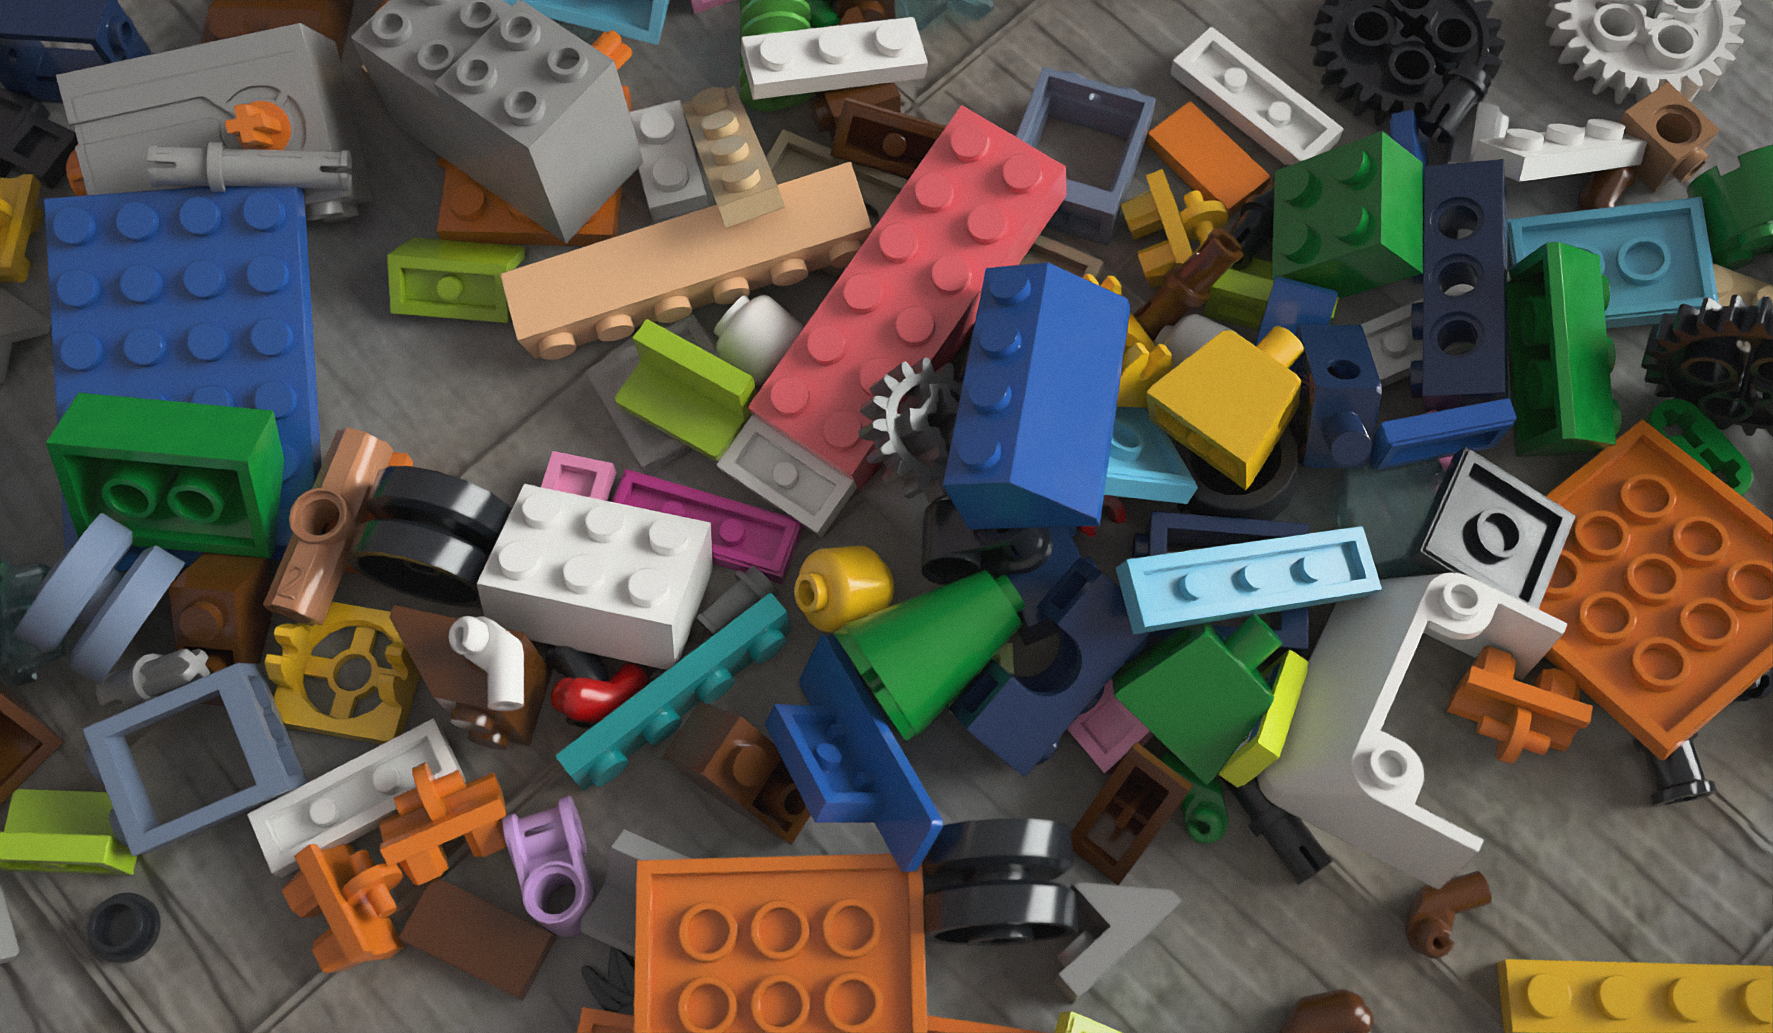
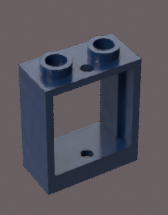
M0 0V83L5 89L33 100L47 103H63L56 78L58 74L154 54L117 0ZM41 41L91 44L94 50L45 47Z
M1152 511L1145 533L1134 534L1132 559L1166 554L1167 545L1212 548L1309 534V524ZM1309 606L1270 613V628L1283 644L1260 665L1270 666L1289 649L1301 657L1305 655L1308 650ZM1212 625L1225 639L1238 628ZM1182 627L1151 631L1148 635V642L1139 655Z

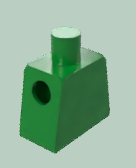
M1254 613L1226 639L1209 622L1183 626L1116 671L1112 676L1114 696L1207 785L1216 777L1235 750L1272 705L1275 697L1270 685L1256 668L1283 643L1273 630Z

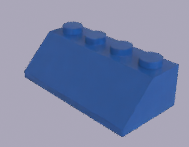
M1048 262L986 268L943 482L945 490L968 529L1100 526L1130 314V304L1127 298Z

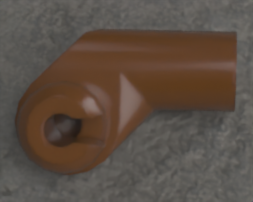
M1628 166L1592 171L1578 194V203L1581 210L1616 207L1615 203L1620 195L1624 193L1625 187H1633L1636 174L1634 168Z
M1480 871L1453 877L1440 890L1430 885H1425L1417 891L1405 923L1406 937L1413 950L1429 958H1441L1452 950L1454 941L1449 939V936L1452 932L1456 914L1491 903L1490 887Z
M1338 989L1300 998L1295 1003L1279 1033H1369L1373 1024V1015L1371 1010L1364 1005L1361 996L1349 990Z

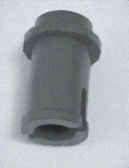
M755 566L749 568L745 573L738 570L734 574L737 581L702 614L699 613L695 617L702 627H706L704 630L711 637L770 592L775 597L779 594L771 581Z

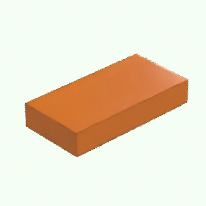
M1191 101L1147 133L1145 144L1194 191H1200L1204 201L1215 200L1222 202L1226 208L1228 218L1242 208L1250 196L1260 194L1270 182L1271 176Z

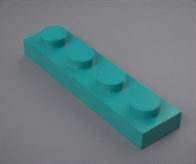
M770 592L561 750L555 757L582 791L592 784L600 787L609 783L625 770L629 763L626 758L647 742L650 745H656L671 736L682 723L680 717L701 701L710 704L722 697L733 686L735 682L733 676L753 661L756 664H762L774 657L785 646L787 642L786 636L792 632L787 611Z

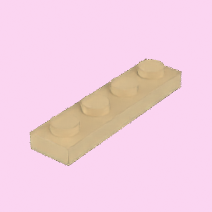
M735 85L726 89L721 87L705 89L697 93L691 101L681 104L725 228L785 208L776 180Z

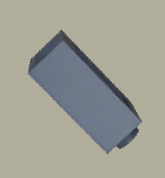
M1047 67L1042 68L1017 132V138L1037 149L1050 116L1128 139L1110 190L1106 191L1066 179V197L1045 227L1109 246L1122 210L1121 203L1125 201L1146 143L1147 133L1150 131L1156 98L1140 94L1132 88L1114 87L1089 80L1075 72H1061Z
M236 663L82 729L89 745L85 748L87 766L93 777L99 783L104 784L113 806L109 814L112 830L119 842L129 847L132 857L161 850L263 806L307 783L260 664ZM221 695L256 785L160 826L125 735Z

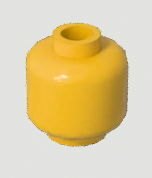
M861 545L822 548L814 551L805 559L794 586L796 603L808 622L819 631L831 633L844 626L845 623L889 607L894 594V579L887 564L883 562L875 551Z

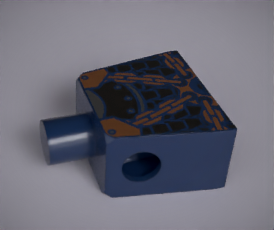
M1297 324L1296 337L1302 343L1304 352L1292 364L1290 370L1296 373L1301 380L1300 403L1288 426L1298 444V460L1302 466L1308 468H1363L1370 461L1382 395L1381 381L1364 330L1361 325ZM1336 365L1333 368L1338 378L1332 376L1327 368Z

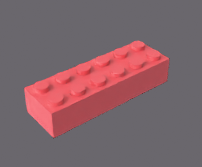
M961 105L747 408L751 414L853 480L857 486L856 490L859 491L870 480L882 463V461L879 463H868L866 457L876 449L874 441L859 438V431L872 422L871 419L860 412L861 405L873 397L869 388L905 361L910 366H913L921 359L929 358L934 372L946 363L952 362L974 330L986 268L1020 264L1066 197V166ZM906 394L901 398L899 405L906 401ZM899 405L897 408V414H900Z

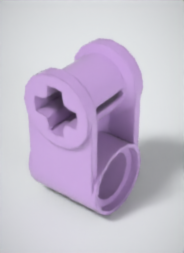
M568 795L559 798L558 806L519 818L514 813L503 817V831L507 848L517 872L523 903L527 912L554 935L570 937L580 934L581 918L597 895L586 855L587 843L584 830L572 797ZM565 885L575 886L576 896L573 904L560 914H548L547 901L553 891Z

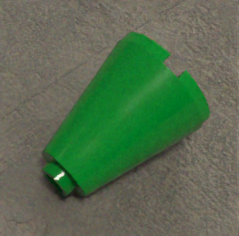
M986 570L845 623L844 626L833 633L905 742H908L916 735L919 736L1020 629L1022 622L1017 613L1025 608L1026 605L1005 574L993 579Z

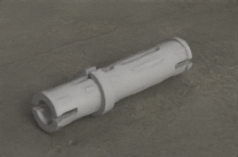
M209 142L208 148L165 147L151 144L147 152V161L176 164L175 168H147L149 181L153 187H160L161 185L209 186L212 192H225L226 186H296L297 188L339 189L343 191H351L352 175L348 173L325 172L326 168L352 169V159L349 150L228 149L227 144L224 142Z

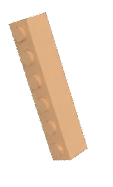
M851 161L779 184L778 188L785 208L725 228L716 204L501 273L500 276L517 341L535 359H560L574 353L576 346L598 339L601 341L623 339L634 332V328L641 326L646 319L661 323L680 321L688 317L692 313V309L714 302L721 305L732 304L744 295L748 297L750 291L773 283L776 286L792 285L804 280L808 276V272L830 265L837 268L847 267L873 231Z

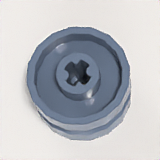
M100 513L76 544H70L47 573L33 595L36 599L17 626L13 636L46 653L58 648L77 622L82 624L87 629L69 655V668L100 685L185 565V562L155 545L143 550L124 575L116 570V568L133 543V531L104 513Z

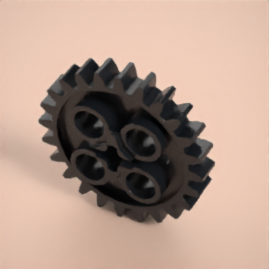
M1325 0L1324 5H1321L1314 23L1316 27L1310 41V45L1317 48L1312 63L1313 66L1326 67L1321 79L1322 85L1340 84L1334 99L1337 103L1351 97L1357 101L1353 112L1354 116L1358 117L1370 108L1376 111L1375 125L1381 126L1388 115L1392 116V114L1413 109L1419 122L1422 116H1425L1444 86L1441 78L1445 71L1451 68L1454 69L1457 63H1470L1484 71L1489 79L1486 84L1487 91L1489 90L1502 64V60L1498 57L1505 46V40L1496 37L1502 25V20L1486 18L1493 5L1492 0L1479 2L1474 0Z
M1732 295L1729 306H1722L1710 297L1703 298L1700 310L1683 303L1679 306L1677 316L1664 313L1659 326H1652L1641 363V368L1647 369L1644 378L1645 382L1657 384L1654 394L1657 397H1674L1673 399L1691 402L1708 418L1717 419V427L1720 430H1725L1735 424L1742 426L1746 436H1752L1758 428L1766 429L1773 437V302L1770 297L1763 296L1757 306L1747 305L1739 295Z

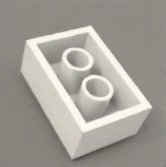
M524 484L477 582L484 617L493 620L504 629L525 633L529 640L556 646H568L578 651L668 670L680 661L713 572L711 523Z

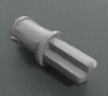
M184 648L164 656L154 653L141 656L133 662L130 668L109 673L100 685L97 684L96 695L98 702L102 706L119 699L121 701L111 704L106 711L113 714L126 711L210 675V671L205 665L208 656L201 649L189 651Z

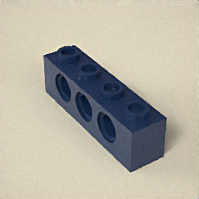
M1504 159L1425 166L1423 190V274L1413 276L1414 284L1423 283V302L1412 303L1411 307L1413 341L1423 340V360L1411 361L1410 375L1412 398H1423L1427 413L1433 409L1443 411L1508 398L1507 187ZM1457 229L1473 231L1470 235L1461 239L1446 237L1450 232ZM1459 284L1474 287L1472 291L1463 296L1454 297L1445 294L1449 288ZM1457 341H1467L1475 345L1469 352L1462 355H1450L1444 352L1447 346Z

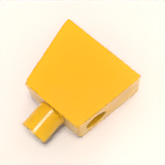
M1274 326L1257 346L1232 330L1222 331L1151 386L1147 391L1149 420L1246 490L1256 478L1298 409L1301 380L1289 368L1302 355L1304 347L1292 332L1281 326Z

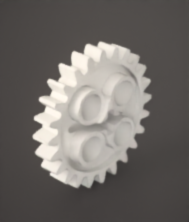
M1550 0L1548 6L1552 10L1546 20V26L1555 28L1549 44L1552 46H1566L1558 62L1560 64L1576 62L1579 65L1573 79L1579 81L1589 76L1596 79L1592 93L1597 95L1609 86L1615 89V103L1621 104L1628 93L1635 94L1638 103L1666 82H1669L1691 102L1700 89L1709 92L1719 77L1723 78L1736 59L1734 55L1744 41L1737 35L1744 27L1745 20L1733 16L1741 5L1740 0Z

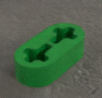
M1682 399L1665 400L1660 402L1644 419V421L1711 473L1715 474L1718 471L1723 473L1727 478L1725 484L1741 496L1751 487L1753 474L1746 458L1711 420L1691 402ZM1677 424L1683 430L1681 435L1677 434L1670 438L1662 430L1665 426L1670 427Z

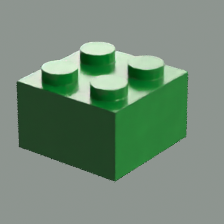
M1379 131L1275 171L1272 280L1277 275L1337 291V297L1341 299L1423 274V163L1385 132Z

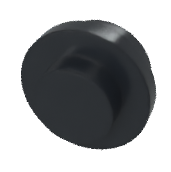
M136 893L116 894L100 903L90 915L87 924L90 946L104 960L113 963L135 961L144 956L155 944L160 933V914L154 903L144 896Z

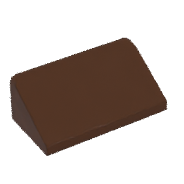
M845 97L830 156L910 178L946 126Z

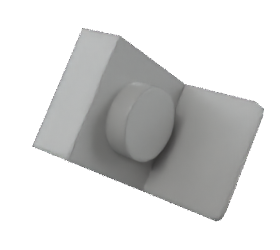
M1079 882L1071 884L1070 889L1076 894L1077 907L1102 933L1096 939L1086 930L1057 957L1065 969L1058 974L1054 984L1072 1004L1178 907L1182 900L1173 890Z

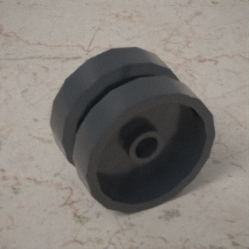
M388 466L378 470L367 500V509L376 519L358 525L347 555V562L357 572L372 581L406 595L450 606H481L477 582L488 561V555L491 554L512 510L510 506L490 491L466 480L438 471L413 466Z
M1014 818L972 820L943 825L922 862L923 877L935 884L944 885V887L935 889L923 898L925 940L951 945L1007 946L1053 940L1071 936L1078 932L1076 894L1072 889L1063 884L1050 881L1059 878L1074 867L1072 834L1068 825L1047 820Z

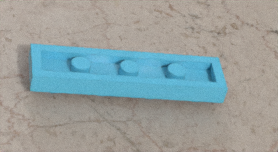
M1363 526L1128 559L1116 567L1133 634L1251 616L1253 613L1258 615L1365 598L1382 590Z

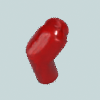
M633 663L623 664L607 682L585 677L576 679L571 677L562 678L554 685L551 691L552 706L557 712L566 714L572 720L597 724L649 684V679L643 669Z

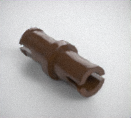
M1214 228L1208 234L1207 239L1183 264L1175 263L1164 274L1165 283L1134 313L1137 322L1151 339L1156 340L1158 334L1166 325L1174 326L1191 307H1201L1211 296L1210 288L1235 262H1238L1244 256V253L1241 252V245L1231 234L1223 229Z

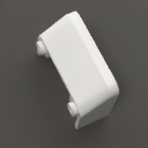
M1459 573L1379 579L1382 590L1371 596L1336 602L1308 659L1307 667L1309 669L1280 758L1257 775V781L1262 793L1274 805L1438 890L1479 852L1483 839L1414 805L1424 780L1422 763L1414 750L1406 743L1381 731V727L1420 638L1425 633L1474 658L1486 646L1511 653L1517 660L1514 677L1522 681L1560 639L1567 626V623L1474 578Z

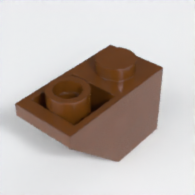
M203 553L170 584L169 595L176 651L183 648L189 651L196 649L204 651L208 656L205 665L210 674L236 663L260 664L272 618V612L263 606L269 591L267 558ZM221 695L200 703L225 706Z
M699 702L662 755L663 759L705 792L785 843L793 844L811 816L775 744L740 715Z

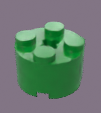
M1773 145L1758 148L1737 156L1741 167L1721 176L1718 166H1715L1699 175L1688 185L1686 190L1688 198L1702 197L1713 264L1734 271L1750 264L1754 260L1753 256L1772 253L1773 256Z

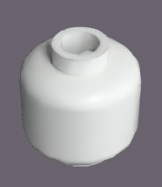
M744 295L730 307L713 330V333L719 337L716 344L717 355L725 362L753 376L755 386H762L804 327L771 297L760 295L749 300Z

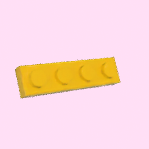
M1504 959L1497 962L1504 1033H1773V966Z

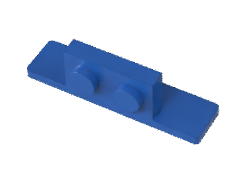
M821 635L799 678V685L810 705L774 704L764 725L815 823H875L900 871L916 872L943 827V820L835 636Z

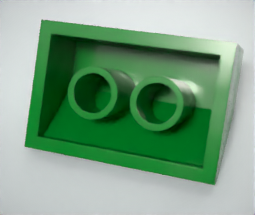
M1546 242L1507 270L1508 362L1512 406L1517 417L1514 422L1516 457L1591 454L1616 445L1615 436L1618 434L1621 426V410L1617 400L1612 398L1610 373L1615 366L1616 351L1612 338L1607 336L1605 311L1610 301V285L1608 278L1601 274L1600 255L1562 242Z
M78 392L46 441V446L78 539L99 514L104 513L133 531V543L131 546L153 547L157 545L163 549L260 558L272 557L276 544L284 469V455L274 410Z

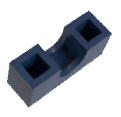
M1081 557L1075 561L1036 606L1038 610L1054 623L1059 634V650L1053 663L1037 675L1023 677L1008 672L991 658L948 708L966 730L1024 778L1035 765L1044 763L1053 755L1060 743V736L1079 714L1088 712L1098 703L1103 695L1104 685L1123 663H1128L1135 659L1148 642L1150 632L1133 634L1121 588L1106 574Z

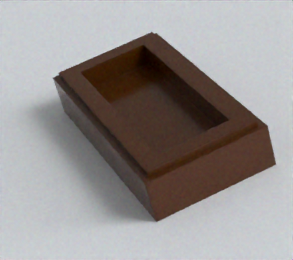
M435 878L429 881L398 939L524 1001L556 936L446 881Z

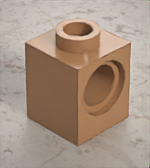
M1666 82L1626 110L1618 122L1625 126L1623 134L1647 141L1641 165L1632 167L1635 170L1636 177L1653 193L1674 178L1680 183H1684L1694 176L1710 159V156L1704 151L1720 131L1713 122L1669 82Z

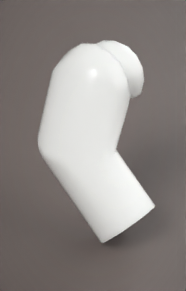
M463 616L457 619L449 631V643L455 652L464 654L468 660L488 673V708L499 711L522 708L524 706V651L519 639L493 620L484 616L476 618Z

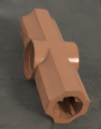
M346 427L345 430L336 431L312 490L306 491L298 497L291 507L289 521L293 535L263 603V606L269 611L310 626L323 624L347 566V555L357 527L360 523L365 522L369 512L367 500L377 472L388 466L394 451L387 442L365 431ZM339 517V521L334 529L320 535L326 523Z

